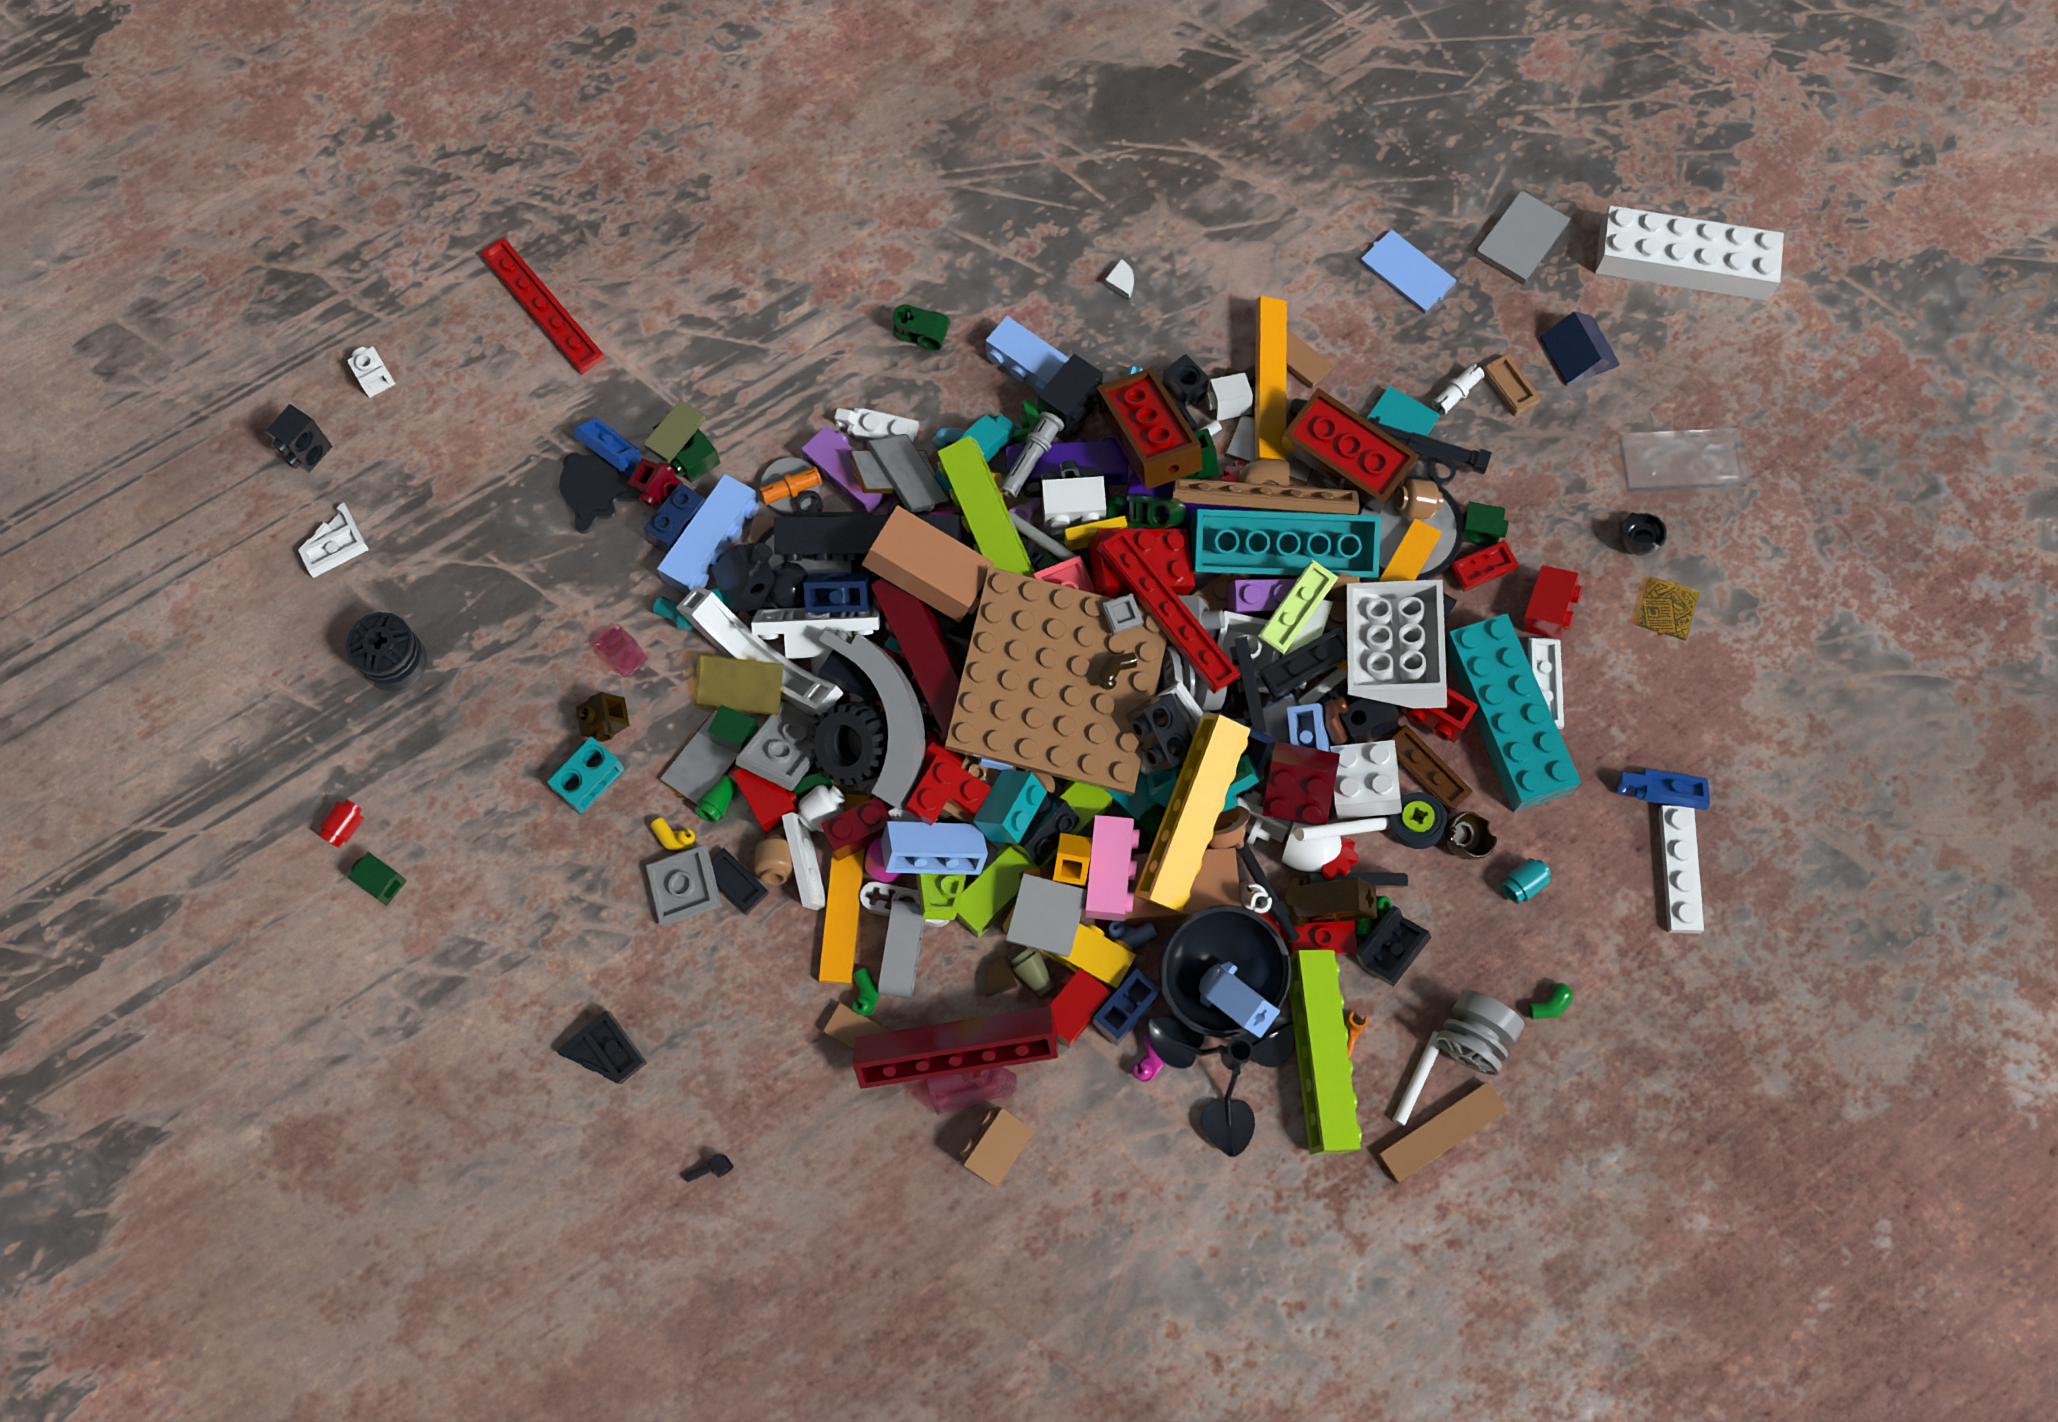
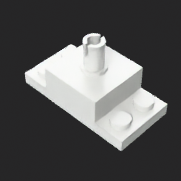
M871 604L867 612L806 613L805 607L759 609L751 622L752 635H760L761 639H776L780 637L779 634H784L786 658L811 657L812 674L818 677L820 668L833 650V648L819 641L824 629L833 634L839 629L851 637L852 631H855V634L869 635L874 633L873 630H879L881 612L875 604Z

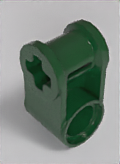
M907 304L898 306L893 312V332L897 339L923 346L929 350L942 349L951 323L947 316L939 312L928 311Z
M1146 493L1126 494V499L1129 501V519L1126 520L1128 527L1164 529L1181 524L1186 517V507L1180 499L1154 496ZM1165 508L1168 510L1169 518L1165 515Z

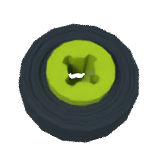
M1423 792L1409 793L1401 797L1402 813L1390 814V829L1395 838L1404 846L1413 849H1426L1437 844L1444 836L1448 824L1447 812L1441 801L1433 795Z

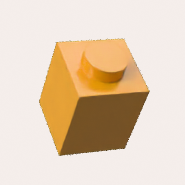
M1060 833L1053 881L1085 886L1093 838Z

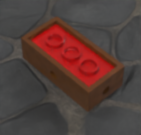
M1152 367L1096 387L1099 413L1145 490L1202 470L1201 443Z
M1320 388L1316 389L1283 433L1280 447L1342 489L1356 491L1358 493V500L1379 514L1395 494L1397 488L1401 486L1415 467L1419 457L1417 453Z

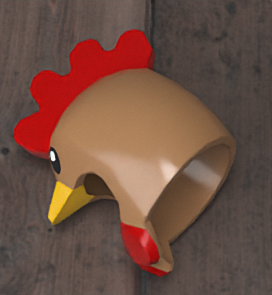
M1259 459L1250 463L1236 460L1234 461V466H1227L1224 469V476L1220 479V481L1294 486L1289 483V462L1281 459Z

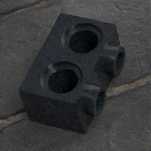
M291 404L286 407L266 430L273 439L271 445L283 454L282 459L294 469L300 466L309 473L333 447L315 421Z
M1172 693L1152 697L1126 714L1131 730L1137 737L1144 751L1145 759L1153 772L1173 768L1186 759L1193 736Z

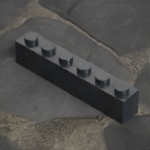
M890 516L774 517V554L783 556V561H802V556L814 555V561H832V555H844V561H862V555L868 554ZM917 516L962 543L961 516Z

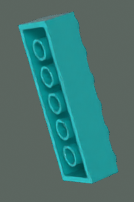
M1209 509L1191 510L1190 554L1193 572L1301 575L1313 559L1334 575L1348 573L1351 576L1363 578H1379L1381 516Z
M1506 613L1449 631L1445 639V652L1464 697L1478 705L1473 718L1513 812L1572 794L1581 784L1580 778L1508 614Z

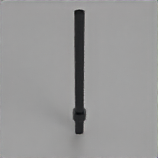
M1243 838V847L1240 849L1236 848L1254 882L1262 886L1268 897H1271L1272 905L1267 912L1272 921L1278 923L1288 943L1295 942L1300 936L1289 918L1290 911L1284 901L1280 902L1247 841Z

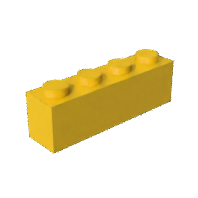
M1014 907L1003 924V931L1005 933H1008ZM1079 923L1069 958L1037 950L1074 972H1077L1080 968L1084 969L1113 994L1123 984L1136 959V954L1132 953L1133 948L1121 940H1116L1114 943L1105 938V933L1092 924L1084 926Z

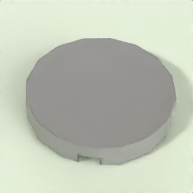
M787 457L777 460L763 474L761 487L782 480L784 475L790 474L792 476L813 466L800 458ZM817 485L806 490H812L819 494L821 491V485ZM788 496L768 505L771 510L777 513H786L789 516L799 514L795 507L796 497L791 498V496ZM814 498L805 499L801 504V509L808 511L815 505L817 500Z

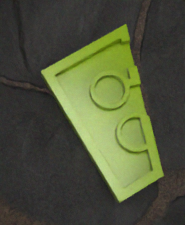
M916 873L922 919L954 920L967 874Z

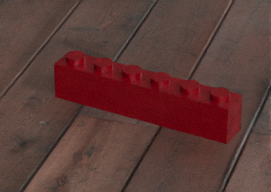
M881 578L871 584L875 593L872 597L878 610L884 612L888 620L885 623L886 628L894 639L897 638L901 647L898 649L899 655L906 665H910L914 673L911 676L912 682L919 692H923L927 700L924 703L926 711L932 719H936L940 727L937 731L938 735L945 745L962 671L930 606L890 581Z
M1052 1006L858 1036L855 1037L853 1067L860 1089L1056 1059L1059 1058L1058 1030Z

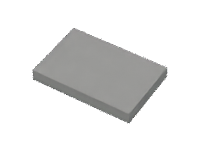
M1521 190L1477 249L1475 256L1524 285L1567 227L1570 218Z
M782 701L778 706V713H772L738 754L735 765L792 791L817 759L816 755L812 756L810 749H814V743H810V736L815 735L812 727L814 723L820 722L818 717L811 716Z

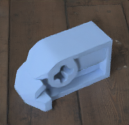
M1231 962L1222 965L1216 964L1209 968L1200 981L1198 989L1201 992L1200 1002L1207 1007H1210L1213 1003L1242 1027L1261 1038L1280 1010L1233 974L1238 968Z

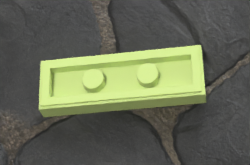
M1312 559L1257 637L1283 655L1338 577Z

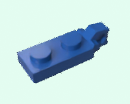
M597 417L575 427L573 435L620 471H626L627 476L631 477L642 459L638 454L640 449Z
M1645 768L1644 772H1636L1635 774L1622 772L1617 782L1618 794L1629 797L1635 796V798L1643 799L1644 801L1706 811L1710 805L1707 778Z

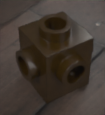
M600 692L589 697L586 702L576 707L581 736L589 738L592 736L598 742L609 741L615 734L630 726L624 697Z

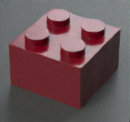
M1276 742L1262 815L1313 826L1327 824L1340 754Z

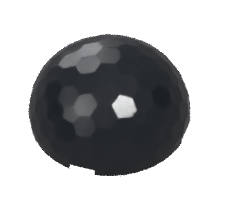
M1219 904L1204 907L1191 913L1174 927L1168 935L1160 954L1158 967L1160 988L1169 1009L1190 1029L1207 1036L1233 1038L1250 1032L1213 1003L1210 1007H1207L1200 1002L1201 992L1198 990L1200 981L1208 969L1214 965L1231 962L1238 968L1233 975L1278 1010L1283 1004L1289 989L1291 962L1281 935L1259 913L1242 906Z

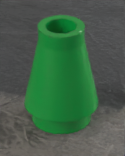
M722 775L710 789L697 799L696 813L710 823H716L718 819H723L732 795L738 786L732 778Z

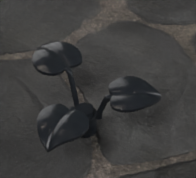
M1174 1014L1152 1018L1148 1025L1150 1042L1157 1056L1168 1066L1176 1069H1187L1195 1062L1196 1054L1205 1056L1219 1053L1221 1054L1223 1065L1232 1070V1076L1224 1097L1225 1102L1213 1101L1205 1107L1201 1115V1129L1207 1140L1229 1157L1238 1156L1246 1149L1252 1139L1255 1129V1117L1253 1110L1245 1101L1231 1102L1237 1078L1241 1073V1069L1252 1057L1257 1064L1269 1068L1279 1067L1288 1060L1293 1051L1295 1041L1293 1019L1277 1015L1261 1038L1252 1032H1248L1233 1038L1226 1046L1219 1044L1217 1047L1199 1049L1204 1043L1205 1035L1190 1029Z

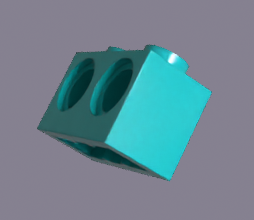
M591 736L586 742H581L574 749L572 757L564 765L561 764L554 769L547 783L558 796L582 815L623 772L624 767L619 759ZM593 758H602L598 766L588 767L589 762ZM571 781H580L576 789L572 791L566 790L567 785Z

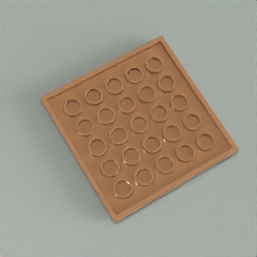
M989 567L944 749L1132 796L1135 792L1143 749L1131 730L1126 714L1152 697H1155L1167 635L1141 605H1137L1144 621L1142 626L1112 635L1101 605L1104 602L1113 600V598ZM1134 652L1137 659V667L1120 671L1115 678L1117 684L1113 689H1102L1097 679V671L1103 661L1110 656Z

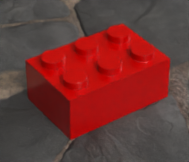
M1098 529L1088 543L1095 594L1113 599L1131 594L1130 589L1097 550L1099 543L1121 529ZM1124 529L1176 595L1187 596L1195 587L1187 529Z

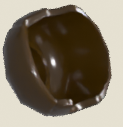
M1469 811L1459 812L1448 821L1445 833L1448 848L1459 858L1468 860L1483 859L1491 854L1497 843V837L1490 833V822L1480 817L1475 812Z

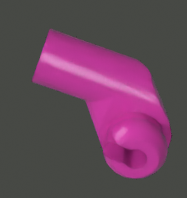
M1149 1035L1143 1037L1146 1055L1133 1068L1134 1076L1142 1082L1154 1079L1164 1066V1062L1157 1056L1151 1045Z

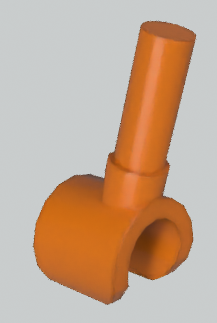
M1355 1011L1351 1012L1346 1021V1027L1349 1030L1347 1041L1349 1058H1351L1358 1035L1364 1031L1369 1022L1368 1015H1366L1362 1025L1355 1024L1353 1022Z

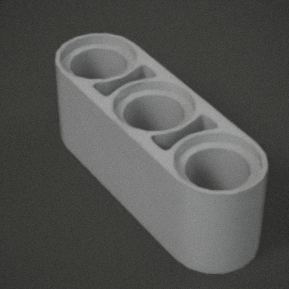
M899 900L893 901L879 979V994L912 998L926 920L922 919L920 904Z

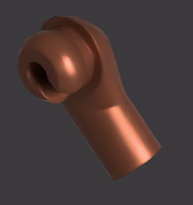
M1342 696L1336 699H1329L1325 708L1324 724L1334 745H1341L1347 741V735L1339 718V714L1348 711L1347 703Z

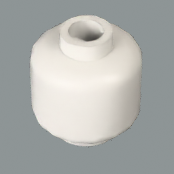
M817 785L800 800L798 817L809 830L824 832L821 823L844 813L846 810L843 802L846 799L835 786L829 788L825 785Z

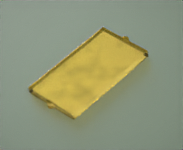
M698 654L697 676L693 679L696 683L694 705L720 708L722 704L738 711L779 715L781 692L784 691L782 686L784 664Z

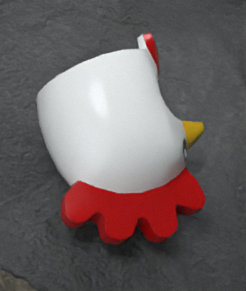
M1293 821L1290 823L1286 832L1289 838L1282 857V862L1288 866L1309 873L1321 872L1328 880H1335L1337 874L1342 876L1349 874L1351 865H1355L1358 862V854L1353 851L1356 845L1353 840L1334 836L1298 841L1295 838V830L1313 825Z

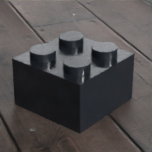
M1075 353L1038 395V414L1040 415L1043 411L1049 412L1057 416L1064 423L1065 426L1062 431H1058L1055 436L1065 443L1072 435L1077 436L1085 425V420L1090 414L1095 415L1098 412L1096 387L1102 385L1103 372Z

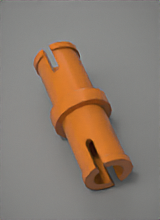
M813 466L792 476L790 474L784 475L782 480L759 487V492L764 504L767 506L788 496H791V498L797 497L799 492L821 485L822 480L817 468Z

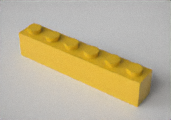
M1202 714L1134 893L1135 896L1182 913L1184 906L1189 901L1190 889L1194 878L1201 869L1202 857L1207 844L1213 837V828L1217 817L1224 808L1225 796L1229 785L1236 776V767L1240 756L1247 747L1250 728L1220 714Z

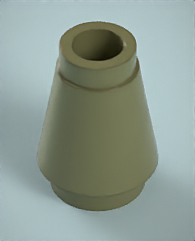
M1028 948L1010 961L1014 967L1012 971L1036 992L1039 997L1055 986L1051 981L1052 979L1039 951L1036 953L1033 948Z

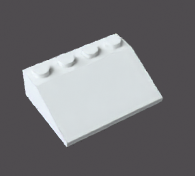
M1443 580L1347 584L1349 695L1409 708H1447Z

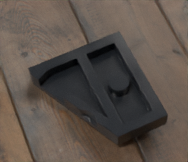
M604 1011L557 1050L560 1056L581 1064V1066L597 1072L617 1084L624 1083L647 1064L610 1011Z

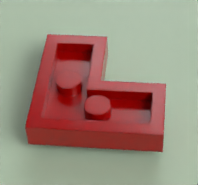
M938 753L904 809L930 826L936 821L947 801L975 817L992 787Z

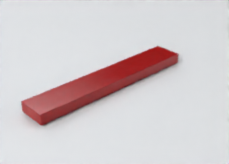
M504 237L480 252L486 263L581 375L605 359L601 350Z
M1124 529L1099 543L1097 550L1213 694H1216L1238 679L1241 675L1240 672Z

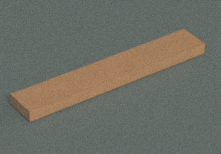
M1182 478L1173 481L1172 498L1180 499L1184 503L1358 515L1359 511L1358 493L1353 490Z

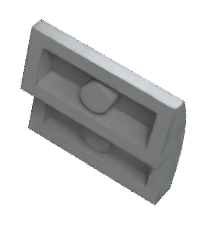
M1024 873L1006 941L1069 958L1087 890Z

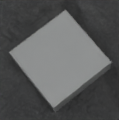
M1132 593L1104 602L1101 605L1112 635L1142 626L1144 623Z

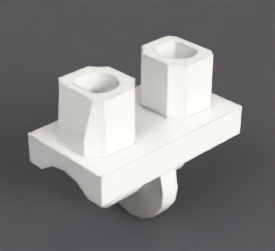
M1253 791L1252 794L1246 792L1242 798L1238 797V805L1247 808L1250 813L1249 820L1246 823V832L1250 834L1247 843L1253 845L1256 837L1265 841L1273 838L1282 842L1291 821L1263 816V807L1260 806L1263 797L1258 792Z

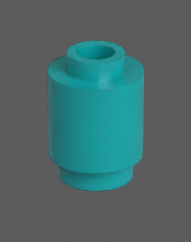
M1528 858L1505 876V881L1501 884V887L1512 902L1519 904L1521 901L1527 902L1550 884L1549 875L1551 872L1542 860Z

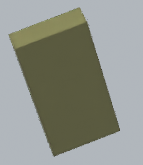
M680 400L643 443L644 447L669 464L706 420L705 415L683 400Z

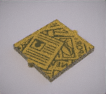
M1650 576L1636 625L1656 631L1659 636L1665 634L1685 641L1689 633L1699 592L1679 586L1676 581L1670 583Z

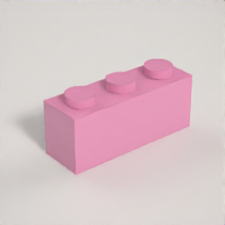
M1095 815L1086 918L1125 922L1126 912H1132L1134 893L1128 892L1129 880L1135 881L1137 861H1131L1132 849H1138L1140 830L1134 829V819Z

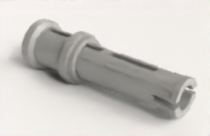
M1041 412L1039 423L1034 431L1029 432L1026 436L1027 444L999 487L1000 492L1011 499L1017 497L1022 485L1027 480L1041 455L1049 452L1052 447L1051 441L1056 433L1062 431L1065 426L1057 416L1049 412Z

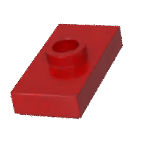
M1503 540L1451 562L1449 568L1462 591L1466 592L1517 570L1519 564L1508 544Z
M1354 921L1305 923L1303 928L1295 927L1300 938L1290 943L1291 954L1298 950H1334L1335 956L1356 955L1357 943Z

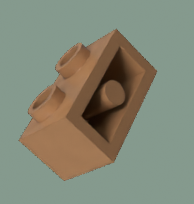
M996 1106L994 1111L989 1109L979 1122V1126L982 1129L975 1139L970 1137L965 1142L959 1153L963 1156L959 1163L995 1188L999 1186L1035 1132L999 1106Z

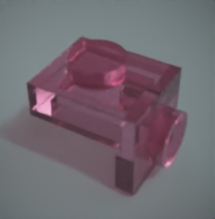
M618 624L606 631L594 643L598 650L614 664L623 677H628L648 660V657L635 639Z

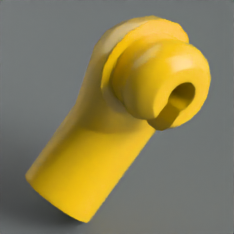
M663 817L656 819L650 825L666 849L685 851L694 845L695 834L690 829L685 828L684 831H672Z

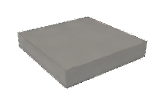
M702 844L645 865L660 926L665 927L722 906L706 845Z

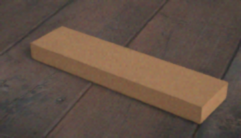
M1487 1082L1381 1152L1378 1156L1398 1184L1506 1112L1507 1108Z

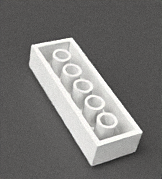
M1609 206L1600 225L1595 274L1768 301L1780 284L1784 233Z

